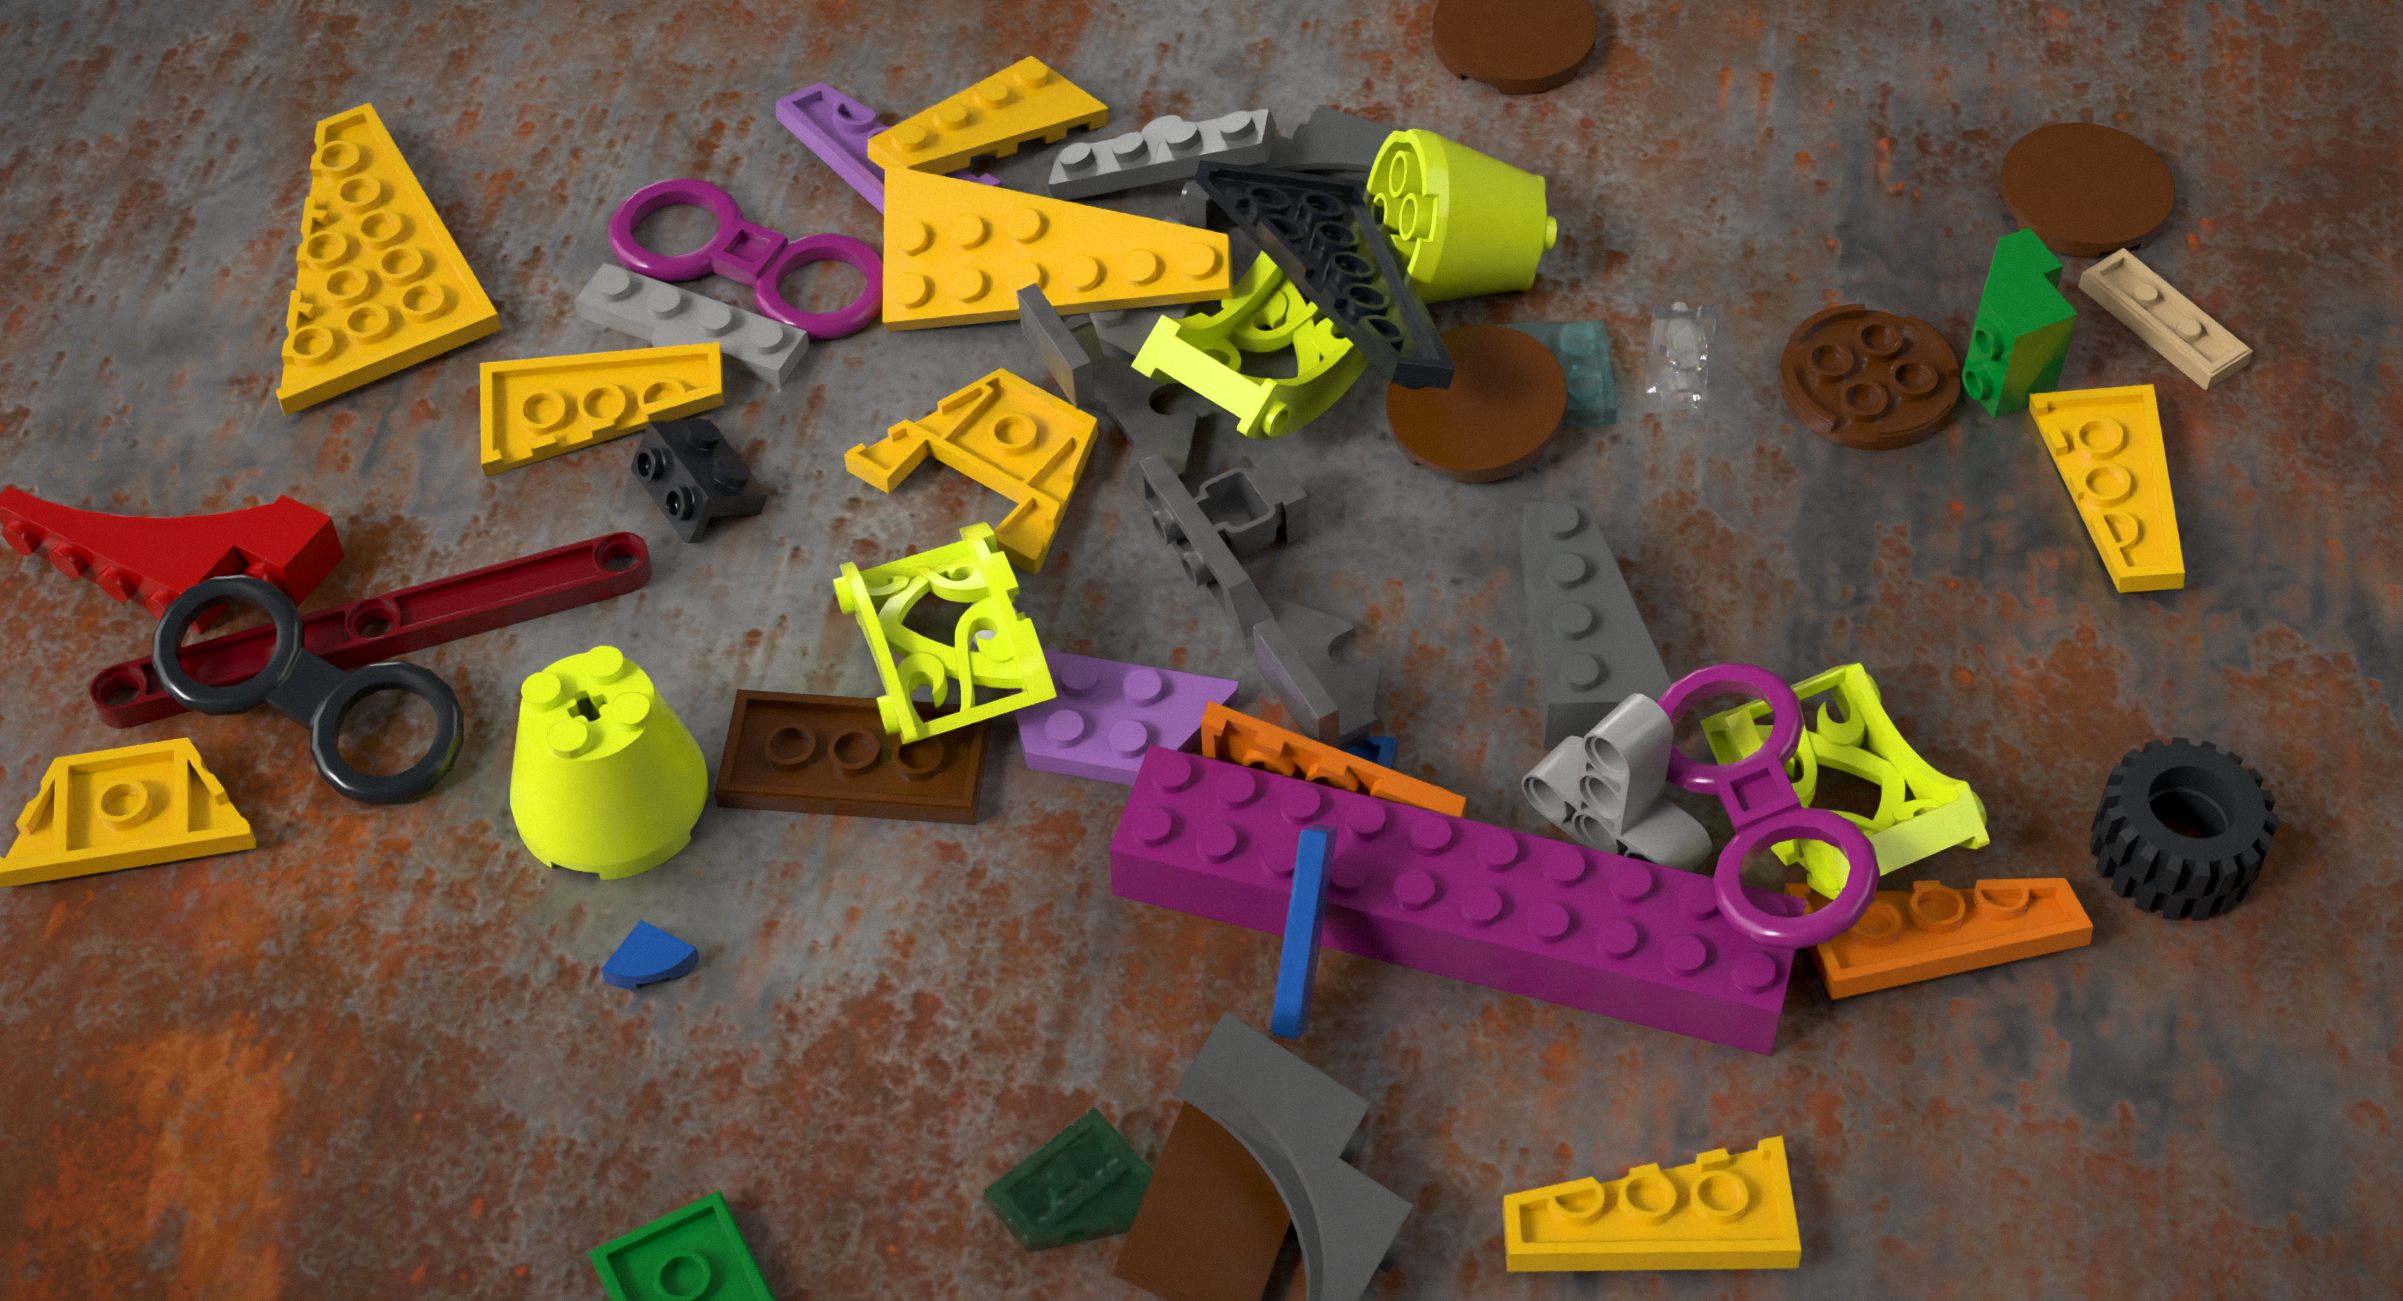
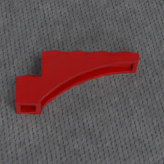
M10 486L0 494V521L4 527L1 533L12 548L23 555L30 556L34 553L51 561L58 570L70 578L78 579L81 576L100 585L109 596L119 602L124 603L130 600L147 608L159 621L165 609L187 588L215 576L246 574L271 582L299 607L344 558L332 518L283 494L274 503L209 515L179 517L121 516L80 510L40 499ZM231 603L222 604L205 611L188 629L202 635Z

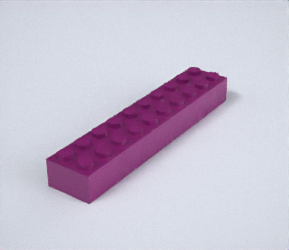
M1149 744L1109 849L1112 895L1284 937L1300 831L1314 823L1338 827L1320 946L1771 1056L1795 950L1761 946L1738 934L1717 907L1713 877ZM1743 885L1744 895L1753 907L1771 916L1789 918L1803 916L1806 899Z

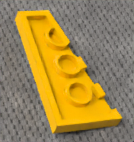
M1031 55L868 139L867 158L884 170L886 164L942 175L969 167L971 157L976 155H995L997 158L1017 153L1018 143L1041 137L1047 144L1066 138L1067 129L1084 124L1091 131L1107 126L1109 107Z
M720 342L480 363L481 466L485 477L646 429L650 421H672L725 405L723 360Z
M2154 384L2029 394V411L2118 592L2184 588L2185 570Z
M1782 1135L1759 1140L1757 1149L1729 1155L1726 1148L1698 1153L1696 1163L1660 1170L1656 1162L1629 1168V1176L1623 1179L1599 1184L1595 1178L1587 1177L1504 1195L1502 1214L1508 1272L1799 1268L1802 1249Z

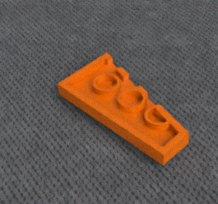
M1212 701L1207 703L1201 720L1203 757L1465 819L1466 798Z
M2066 878L1979 879L1976 881L1974 889H1952L1941 885L1940 880L1912 881L1911 890L1876 891L1873 903L1854 927L1827 943L1806 947L1831 1000L2090 945L2094 926ZM1808 883L1785 884V895L1806 899L1803 915L1815 913L1834 901L1818 892H1811Z

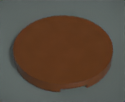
M1439 0L1433 15L1432 42L1441 63L1459 79L1463 80L1465 77H1469L1481 83L1500 87L1499 93L1532 94L1556 88L1577 76V70L1587 61L1595 49L1597 21L1595 13L1587 0Z
M2072 122L2042 127L2019 139L2010 148L2003 161L1998 181V196L2004 201L2007 209L2018 221L2017 229L2023 230L2030 227L2047 248L2072 256L2099 258L2100 252L2116 251L2133 246L2141 249L2155 240L2165 228L2170 217L2175 199V186L2171 172L2162 158L2139 139L2111 127Z
M1849 304L1820 311L1804 320L1790 334L1789 342L1781 357L1779 386L1782 397L1793 415L1817 435L1850 448L1873 451L1894 450L1909 447L1930 438L1948 422L1955 410L1959 396L1961 367L1955 351L1945 337L1922 319L1908 313L1906 318L1886 312L1865 310V304Z
M1498 325L1463 326L1439 334L1456 367L1449 389L1425 387L1420 390H1412L1396 383H1389L1386 398L1387 416L1392 437L1399 450L1415 466L1421 464L1432 471L1456 477V482L1482 483L1495 481L1527 469L1544 456L1543 450L1553 441L1563 422L1567 420L1568 415L1566 379L1553 353L1532 336Z

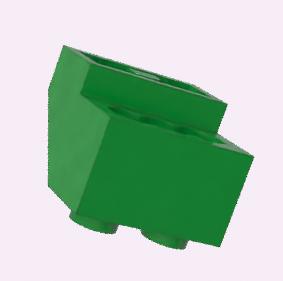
M2030 227L2001 237L1998 240L1962 371L1961 380L1967 393L1973 399L1978 400L1993 419L2029 406V394L2056 392L2078 315L2057 290L2064 266Z

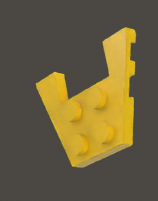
M999 368L938 401V410L915 423L905 419L888 428L889 437L867 449L863 443H860L844 454L846 471L887 494H890L930 455L1018 503L1019 505L993 532L995 533L998 552L1004 551L1009 562L1035 576L1042 568L1097 439L1098 422L1097 418L1080 409L1077 410L1073 405L1009 371Z

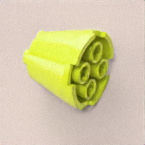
M1410 129L1406 132L1395 130L1388 136L1379 150L1370 173L1367 189L1371 196H1375L1373 201L1424 304L1515 290H1530L1542 251L1549 252L1553 248L1557 235L1555 218L1547 216L1545 179L1543 176L1531 174L1428 130Z
M602 645L591 649L588 653L563 658L551 664L543 671L527 677L521 688L523 698L520 705L510 783V805L521 839L531 853L552 869L559 865L576 871L599 873L600 880H614L651 870L682 850L691 840L690 831L698 821L706 799H710L709 777L704 756L698 743L647 674L638 665L624 658L619 649Z

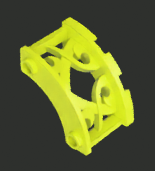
M1262 250L1250 269L1233 287V298L1221 299V307L1224 309L1210 318L1200 312L1191 317L1174 319L1162 314L1131 367L1161 383H1182L1241 418L1237 426V431L1256 440H1272L1287 436L1319 417L1353 385L1371 362L1347 337L1344 339L1334 337L1335 334L1341 331L1328 317L1319 322L1316 327L1314 326L1325 314L1312 301L1306 306L1301 294L1295 287V283ZM1265 324L1271 326L1272 330L1262 331L1260 329ZM1293 342L1297 355L1298 377L1291 379H1266L1240 374L1242 362L1238 352L1240 349L1265 353L1279 350Z
M986 522L960 528L962 541L859 572L852 561L841 564L840 568L843 576L832 579L843 615L855 613L858 625L866 637L887 695L878 697L876 700L887 735L899 732L903 744L912 743L1057 697L1031 617L1026 618L1024 612L1018 614L1014 612L1011 603H1014V597L1020 594L1019 586L1004 551L998 552L995 533ZM929 591L949 601L977 602L961 616L957 624L955 648L928 639L901 625L912 606ZM882 608L877 617L875 609ZM991 630L996 633L991 639H982L976 635L979 652L971 651V642L977 632ZM889 647L906 657L898 665L897 669L895 668ZM946 676L959 680L961 688L960 711L923 723L912 703L914 690L922 685L931 687L933 689L932 695L935 707L938 708L947 696L948 683ZM974 684L993 688L1021 689L1022 691L975 706Z
M1861 663L1836 666L1789 686L1799 697V700L1830 689L1845 720V723L1841 724L1833 722L1827 715L1825 701L1818 710L1816 733L1807 731L1804 724L1798 750L1784 766L1786 774L1794 778V760L1799 761L1803 778L1799 782L1791 783L1800 801L1801 807L1809 808L1808 806L1814 798L1817 785V764L1842 770L1880 785L1881 802L1873 820L1850 812L1830 810L1854 822L1872 842L1877 856L1880 876L1953 845L1979 849L1990 843L1985 829L1987 815L1980 798L1970 789L1966 781L1953 779L1938 772L1908 745L1881 705L1879 689L1873 678L1865 672ZM1756 699L1729 711L1720 712L1700 720L1719 765L1743 760L1758 751L1770 737L1774 725H1755L1753 721L1755 718L1773 712L1766 702ZM1805 838L1779 842L1770 847L1786 866L1799 862L1809 872L1807 874L1808 885L1825 897L1835 900L1846 886L1850 865L1838 848L1821 840Z

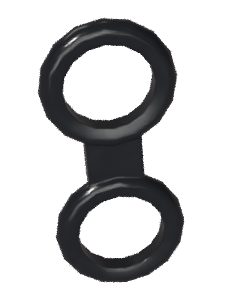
M246 574L215 576L191 586L165 609L153 633L152 665L162 689L184 708L209 716L244 714L265 704L271 710L311 731L310 753L322 779L343 797L371 806L403 804L431 791L452 770L464 744V712L453 688L432 670L405 661L371 663L351 673L343 671L304 649L305 625L295 602L273 583ZM228 603H246L262 608L275 622L277 627V643L268 665L254 678L233 687L213 688L195 682L185 673L180 662L181 642L189 626L205 611ZM401 689L420 695L433 707L436 714V736L429 752L414 767L395 776L372 777L354 771L343 761L338 750L339 729L347 712L361 699L378 691Z

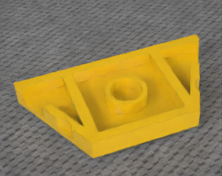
M188 737L56 757L40 782L41 790L32 801L28 802L15 823L20 831L19 836L5 858L0 857V888L256 848V838L247 820L240 816L230 802L225 789L215 775L208 771L202 757Z

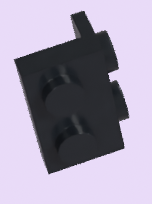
M691 418L689 420L650 421L631 465L633 474L685 543L700 542L710 517L761 514L769 496L751 473L749 467L740 459L710 419Z

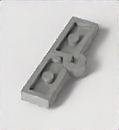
M605 262L574 300L578 317L652 342L653 348L720 342L724 368L778 387L784 384L809 349L807 331Z

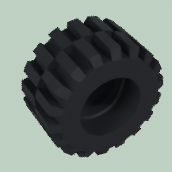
M2173 737L2171 744L2167 746L2157 739L2146 742L2142 752L2133 748L2125 754L2121 765L2116 764L2109 775L2091 827V832H2093L2090 840L2091 855L2099 857L2095 867L2102 878L2114 879L2111 890L2120 898L2130 895L2136 899L2134 907L2148 913L2150 907L2163 911V918L2178 921L2180 913H2187L2192 921L2206 920L2211 909L2220 916L2232 910L2235 901L2242 902L2250 893L2274 840L2273 836L2278 825V814L2272 812L2276 802L2271 790L2260 789L2263 777L2255 768L2245 770L2241 767L2243 758L2232 751L2227 755H2223L2215 751L2216 744L2202 740L2200 746L2189 744L2188 738ZM2159 820H2176L2196 828L2206 838H2191L2180 835L2165 827Z

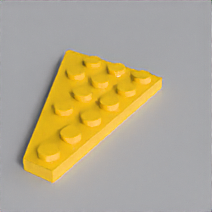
M370 102L317 122L314 140L317 150L312 156L310 166L312 174L310 197L305 198L301 224L303 242L298 246L296 257L299 268L296 289L291 290L286 322L289 335L283 342L281 355L284 363L281 387L276 388V395L285 416L502 330L498 313Z

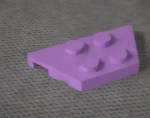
M1042 649L1057 697L1013 710L1012 715L1015 724L1018 726L1020 743L1027 768L1134 786L1149 744L1190 753L1202 740L1201 720L1208 701L1233 709L1237 705L1239 698V681ZM1007 689L1009 696L1022 692L1021 689Z

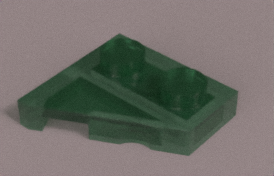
M1094 1106L984 1190L983 1201L1028 1253L1128 1233L1153 1172Z

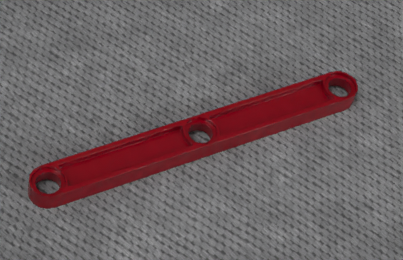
M625 531L614 532L301 615L305 625L304 649L332 665L346 670L629 594L641 589L650 579L652 567L648 548L644 540L635 533ZM628 554L638 558L637 563L625 571H613L606 567L607 563L618 555ZM374 620H387L393 623L385 634L378 637L369 638L359 634L367 623ZM275 623L181 647L180 662L185 673L197 683L213 688L239 685L254 678L268 665L276 648L277 627ZM152 655L106 668L94 678L90 685V696L101 720L110 727L119 729L131 728L194 711L184 708L162 689L152 665ZM135 687L139 689L137 696L129 703L119 706L107 704L109 696L120 688Z

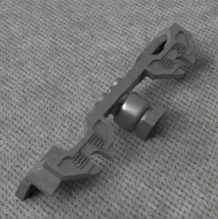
M1036 283L1017 290L1023 334L1077 410L1087 407L1108 413L1130 444L1132 453L1127 470L1128 483L1149 511L1151 523L1158 538L1164 545L1172 544L1179 554L1181 567L1190 584L1195 588L1198 586L1202 587L1244 649L1255 654L1256 667L1305 737L1341 751L1363 744L1364 738L1370 737L1372 728L1380 724L1379 719L1374 713L1381 675V663L1376 656L1354 666H1342L1335 663L1330 658L1329 652L1339 642L1355 635V628L1351 622L1344 618L1275 597L1264 602L1255 585L1237 561L1272 544L1276 538V531L1279 532L1287 544L1309 534L1307 495L1276 454L1256 463L1255 470L1251 472L1243 467H1237L1203 482L1199 490L1200 495L1192 498L1183 484L1186 483L1194 448V438L1199 421L1198 412L1192 406L1176 414L1162 415L1156 413L1150 407L1153 399L1175 389V383L1168 384L1155 381L1132 368V363L1104 355L1094 323L1087 314H1081L1063 322Z

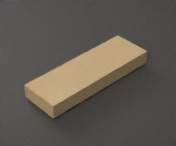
M2125 248L2120 249L2082 272L2078 285L2081 290L2205 391H2208L2249 364L2253 350Z

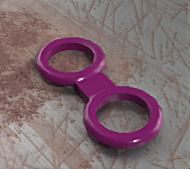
M691 178L667 179L639 188L619 205L609 223V245L620 264L632 272L661 282L689 281L712 272L754 288L755 304L764 317L807 331L808 340L844 337L863 329L883 311L884 260L877 250L857 238L834 233L806 235L788 242L787 236L745 221L744 214L733 196L710 182ZM690 204L703 207L715 214L721 223L714 239L703 248L685 255L664 256L650 253L637 245L633 238V233L643 218L652 211L668 205ZM832 259L849 263L859 269L868 281L862 295L845 308L830 313L813 314L796 310L786 304L778 294V289L784 277L796 267L818 260Z
M1725 662L1696 669L1671 684L1656 702L1669 717L1674 735L1678 722L1692 706L1707 697L1727 692L1749 694L1766 702L1776 717L1772 733L1761 748L1743 760L1724 765L1699 764L1683 756L1674 745V740L1672 742L1666 780L1691 793L1719 796L1736 833L1720 853L1713 877L1717 907L1738 934L1761 946L1796 950L1827 943L1854 927L1874 901L1880 877L1874 845L1854 822L1830 810L1801 807L1800 801L1784 770V766L1798 750L1804 728V718L1799 697L1781 676L1753 664ZM1797 838L1821 840L1840 850L1850 865L1846 886L1832 903L1815 913L1794 918L1771 916L1753 907L1744 895L1743 883L1747 869L1760 853L1779 842Z

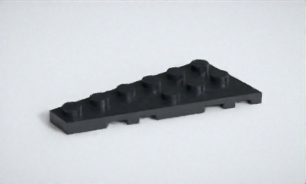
M1200 160L1195 177L1198 185L1391 383H1396L1412 390H1420L1425 387L1449 389L1456 367L1364 181Z

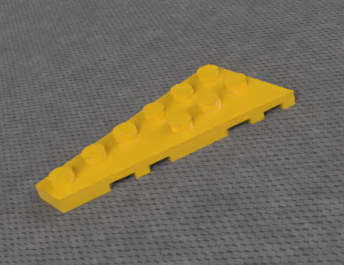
M885 164L883 324L889 332L1018 320L1020 319L1017 290L1034 283L1037 284L1058 315L1232 299V243L1228 234Z

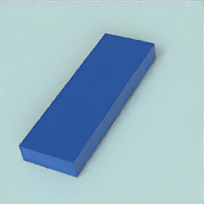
M1314 823L1300 831L1270 1028L1274 1036L1298 1039L1308 1030L1338 827Z

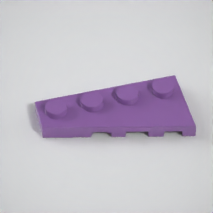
M823 82L777 99L776 119L884 215L885 170L867 158L868 139L891 127L877 122V112ZM963 168L940 175L999 188L1002 187V181L987 173L978 178L963 170Z

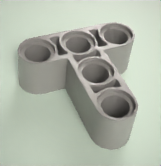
M1634 693L1626 697L1590 730L1584 739L1577 736L1566 737L1534 766L1521 781L1522 790L1533 808L1586 848L1688 872H1693L1712 852V842L1702 825L1663 796L1674 736L1673 726L1664 710L1645 695Z

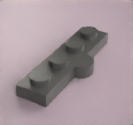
M1270 108L1251 112L1236 111L1225 117L1196 123L1184 122L1180 116L1165 115L1147 124L1142 133L1129 132L1115 139L1089 144L1079 142L1057 150L1048 186L1054 199L1065 201L1195 176L1200 160L1243 166L1268 162L1270 160L1276 124Z

